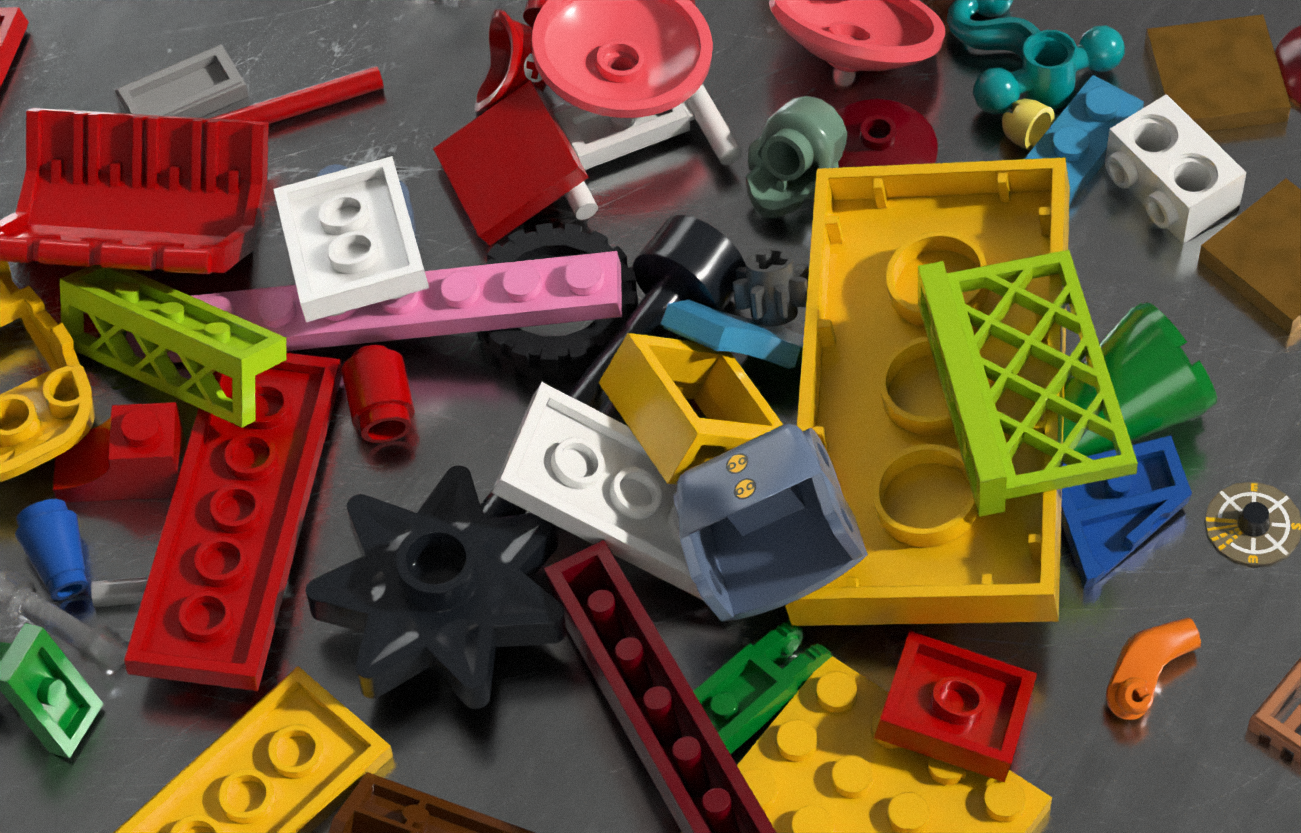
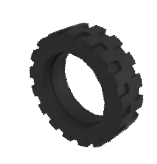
M552 223L536 225V231L525 234L522 229L509 235V242L502 247L497 243L486 254L487 263L485 265L617 251L621 262L622 317L594 320L586 328L566 336H540L520 328L476 332L478 340L483 341L484 352L492 362L498 359L502 364V370L509 375L517 377L520 373L528 376V382L539 385L541 382L545 383L546 380H558V385H568L575 383V377H580L584 374L637 307L636 276L633 267L628 268L627 256L619 246L612 248L608 245V238L603 234L593 231L590 235L582 232V226L575 224H565V229L553 228Z

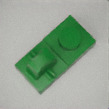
M25 623L12 643L0 642V691L18 711L21 719L49 753L70 758L103 706V702L43 627Z

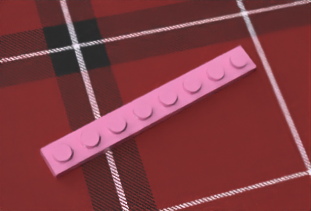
M617 251L425 271L429 285L428 289L410 293L402 298L385 300L346 311L341 315L328 316L310 322L305 320L296 285L192 295L194 298L286 337V351L622 317L621 262ZM127 331L126 340L136 356L144 359L146 357L134 335ZM167 352L173 363L182 362L177 353Z

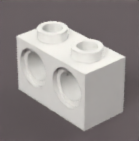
M1167 94L1109 129L1105 167L1109 176L1117 186L1123 189L1127 188L1145 206L1148 215L1157 226L1163 229L1167 228L1182 244H1185L1239 210L1247 172Z

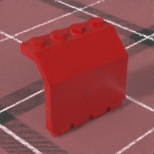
M42 108L27 110L26 172L16 212L0 220V261L19 263L39 261L40 264L82 267L101 265L102 268L145 271L163 269L164 272L208 275L212 272L225 273L254 250L267 186L269 122Z

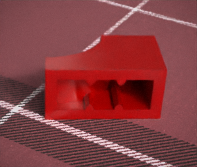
M176 402L112 405L111 417L107 421L91 429L75 446L55 457L53 492L56 499H61L65 503L172 498L187 449V440Z

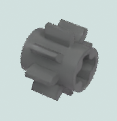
M780 248L760 249L751 253L746 258V267L736 269L737 280L733 282L736 310L750 308L751 318L754 322L763 326L784 325L797 317V307H806L808 265L799 264L793 266V257L790 252Z

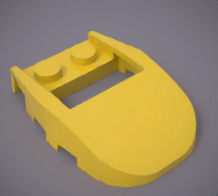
M0 261V328L20 319L50 370L0 394V482L21 475L66 452L89 433L95 419L91 386L84 367L80 365L75 353L73 338L63 322L58 324L46 311L43 300L30 286L22 289L16 286L12 280L9 263Z

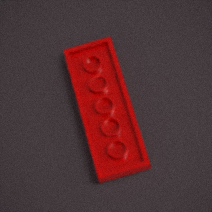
M286 353V361L255 376L256 421L243 428L198 408L124 658L128 675L258 691L342 377L340 359ZM217 371L212 373L226 397L233 399L232 378Z

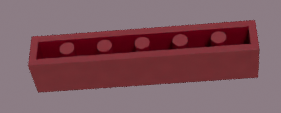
M602 540L545 567L544 570L552 595L564 607L568 632L682 833H776L605 541Z

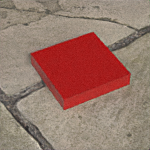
M531 80L433 148L478 236L489 246L589 178L543 93Z
M909 630L874 738L1005 783L1037 673Z

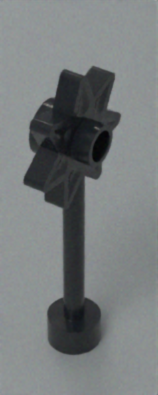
M686 215L669 217L633 262L636 282L645 294V297L567 395L604 413L612 402L598 382L627 333L663 337L668 330L664 329L661 321L668 303L692 300L722 311L734 296L733 282L737 280L736 269L746 267L743 257L734 244L716 228L700 219ZM460 465L448 469L417 513L364 494L354 495L347 502V511L351 531L361 557L309 581L306 586V594L311 615L318 621L364 633L355 665L360 692L363 696L371 699L378 698L430 667L468 707L472 709L483 708L490 700L496 647L557 644L566 637L563 605L531 580L558 547L556 525L533 513L525 514L527 510L491 493L492 490L480 504L471 472L468 468Z

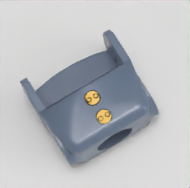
M790 423L781 425L685 471L677 481V492L674 493L673 499L679 518L680 542L690 577L696 584L702 599L722 622L762 614L796 601L837 579L868 555L856 518L843 496L831 459L821 439L812 428L802 431L798 426Z

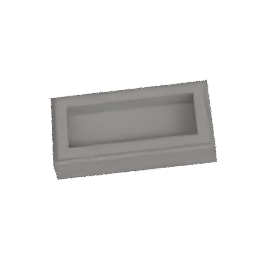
M222 44L114 89L117 103L123 113L201 118L248 97L246 83Z

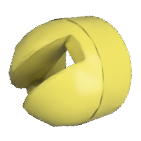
M1024 98L1012 103L1013 107L1011 110L1013 113L1006 112L1003 114L1002 129L1005 136L1014 144L1031 151L1054 123L1055 114L1051 107L1036 100Z

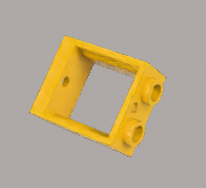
M627 333L598 382L667 484L677 485L680 475L685 471L783 425L731 352L716 351L694 341ZM685 398L694 399L706 418H699Z

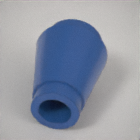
M61 499L43 500L23 509L16 517L19 528L15 532V538L45 587L49 590L51 598L53 600H66L84 592L89 584L85 576L86 570L77 514L72 510H68L65 501Z

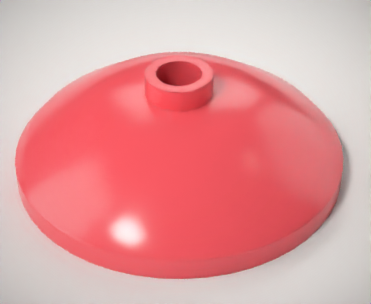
M548 0L541 8L534 22L531 49L539 75L551 90L565 101L580 109L602 116L638 118L670 110L689 99L700 88L710 69L713 42L704 16L690 0Z
M769 0L770 9L779 25L793 39L813 55L827 61L832 67L845 72L886 71L916 65L935 55L941 49L945 37V26L940 17L919 0Z

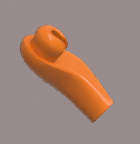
M1191 618L1175 620L1148 628L1128 638L1122 647L1106 689V702L1110 711L1115 716L1123 720H1135L1143 716L1154 701V690L1163 667L1171 660L1200 648V635Z

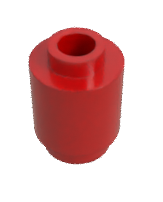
M368 345L359 348L343 364L341 369L353 426L361 431L364 440L371 443H386L400 439L411 430L410 420L415 413L403 357L397 351L387 349L382 345Z

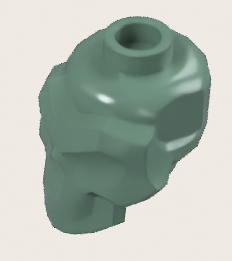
M811 96L791 99L768 118L762 135L749 145L748 166L751 172L746 175L747 193L752 206L762 217H781L800 208L805 199L814 200L816 170L821 168H839L838 161L842 157L846 145L847 130L843 119L837 111L822 99Z

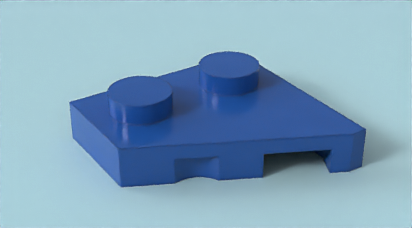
M1171 435L1132 445L1138 462L1137 474L1062 488L1061 525L1083 589L1093 587L1189 502L1192 491ZM1114 449L1086 457L1096 460L1116 456L1117 454Z

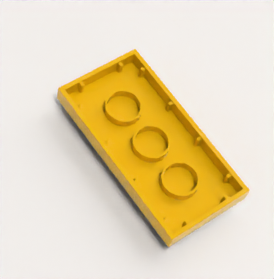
M1066 158L821 168L816 170L797 426L802 431L812 428L821 439L835 469L843 496L856 518L868 555L849 571L829 584L785 605L792 626L1059 622L1062 489L1006 499L1005 512L979 517L918 306V266L943 261L946 272L951 273L1068 250L1070 186ZM1059 274L1034 278L1025 288V290L1051 303L1056 300L1064 289ZM986 288L962 292L966 305L988 316L1003 298ZM1014 303L1001 322L1029 336L1042 319V316ZM1054 323L1041 342L1065 354L1066 328ZM972 326L975 335L979 329ZM991 335L979 352L981 357L1005 369L1019 349ZM1030 355L1017 375L1046 389L1060 369ZM987 378L991 389L995 381ZM1064 384V386L1062 387V389L1059 391V393L1057 394V396H1059V397H1061V398H1063V399H1064L1065 384ZM1006 388L995 403L997 411L1022 423L1036 402ZM1046 409L1033 429L1063 444L1064 417ZM1003 432L1007 443L1011 435ZM1023 442L1011 460L1016 475L1044 470L1053 457Z

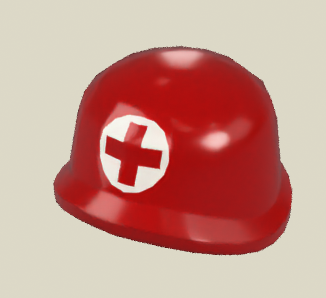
M495 9L491 17L488 36L490 67L484 82L479 88L475 100V112H485L530 80L542 93L547 86L539 75L532 56L533 28L511 19L504 10Z

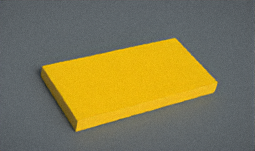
M297 666L113 833H311L347 800L366 772L375 774L393 757L391 745Z

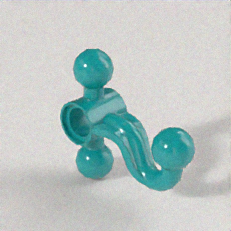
M954 0L948 8V27L951 33L961 42L973 49L1012 51L1023 60L1022 68L1016 71L1009 72L1003 68H989L978 75L973 86V96L976 105L984 112L992 115L1004 114L1011 110L1013 107L1012 103L1019 99L1020 94L1024 98L1043 103L1053 110L1062 108L1070 103L1074 97L1077 71L1087 67L1095 72L1110 71L1120 64L1125 54V44L1121 34L1106 25L1090 28L1083 33L1078 46H1076L1074 39L1068 34L1058 30L1040 31L1034 24L1025 19L1016 17L985 21L970 19L976 13L986 18L1000 17L1010 9L1013 0Z

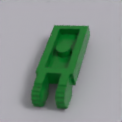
M789 620L787 622L783 621L781 625H777L775 630H771L754 646L749 643L693 691L730 754L783 710L812 673L833 656L829 650L817 643L815 646L811 645L803 654H799L787 666L781 669L780 666L798 650L799 645L802 644V639H804L803 629L799 626H792Z

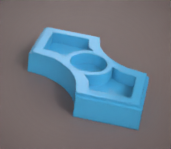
M692 300L668 303L661 321L664 329L716 351H729L749 355L787 369L798 368L802 364L804 335L783 326H763L754 322L751 318L722 312Z

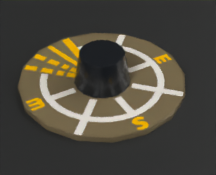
M1258 482L1235 483L1219 491L1210 501L1204 520L1207 536L1217 551L1233 562L1249 566L1272 565L1287 558L1297 547L1301 537L1300 511L1290 497L1274 486Z

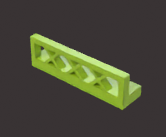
M93 265L60 278L61 323L63 322L73 338L74 350L241 428L256 421L255 376L286 361V337L129 269L102 268L101 265ZM83 312L88 313L101 334L99 339L84 332ZM126 330L134 335L146 355L144 359L135 355L122 332ZM172 351L179 355L192 376L190 379L184 378L179 374L167 352ZM217 371L232 378L233 399L226 397L212 373Z

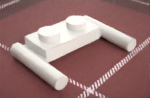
M703 84L689 99L680 105L651 116L616 118L591 113L576 106L555 114L557 121L585 170L690 131V121L696 119L721 164H732L742 155L741 148ZM584 181L564 194L577 219H588L597 212L598 205Z

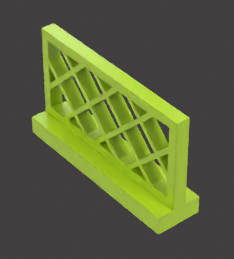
M1069 250L951 273L946 272L943 261L918 266V306L979 517L1005 512L1006 499L1137 474L1138 462ZM1054 274L1060 275L1064 288L1053 303L1025 290L1032 279ZM986 288L1003 298L988 316L966 305L962 292ZM1014 303L1042 316V319L1029 336L1001 322ZM1068 303L1071 312L1065 310V307L1068 305ZM1054 323L1079 335L1080 342L1070 356L1041 342ZM972 326L979 329L975 335ZM991 335L1019 349L1005 369L980 355L979 350ZM1030 355L1060 369L1046 389L1017 375ZM1084 357H1086L1088 365L1081 362ZM1070 376L1096 388L1097 396L1087 410L1057 396ZM987 378L995 381L991 389ZM1006 388L1036 402L1022 423L996 409L995 403ZM1046 409L1077 423L1063 444L1033 429ZM1101 410H1103L1105 419L1098 416ZM1090 430L1112 441L1117 455L1092 460L1075 451L1074 448L1086 431ZM1003 432L1011 435L1007 443ZM1023 442L1053 457L1044 470L1019 475L1015 473L1011 458Z

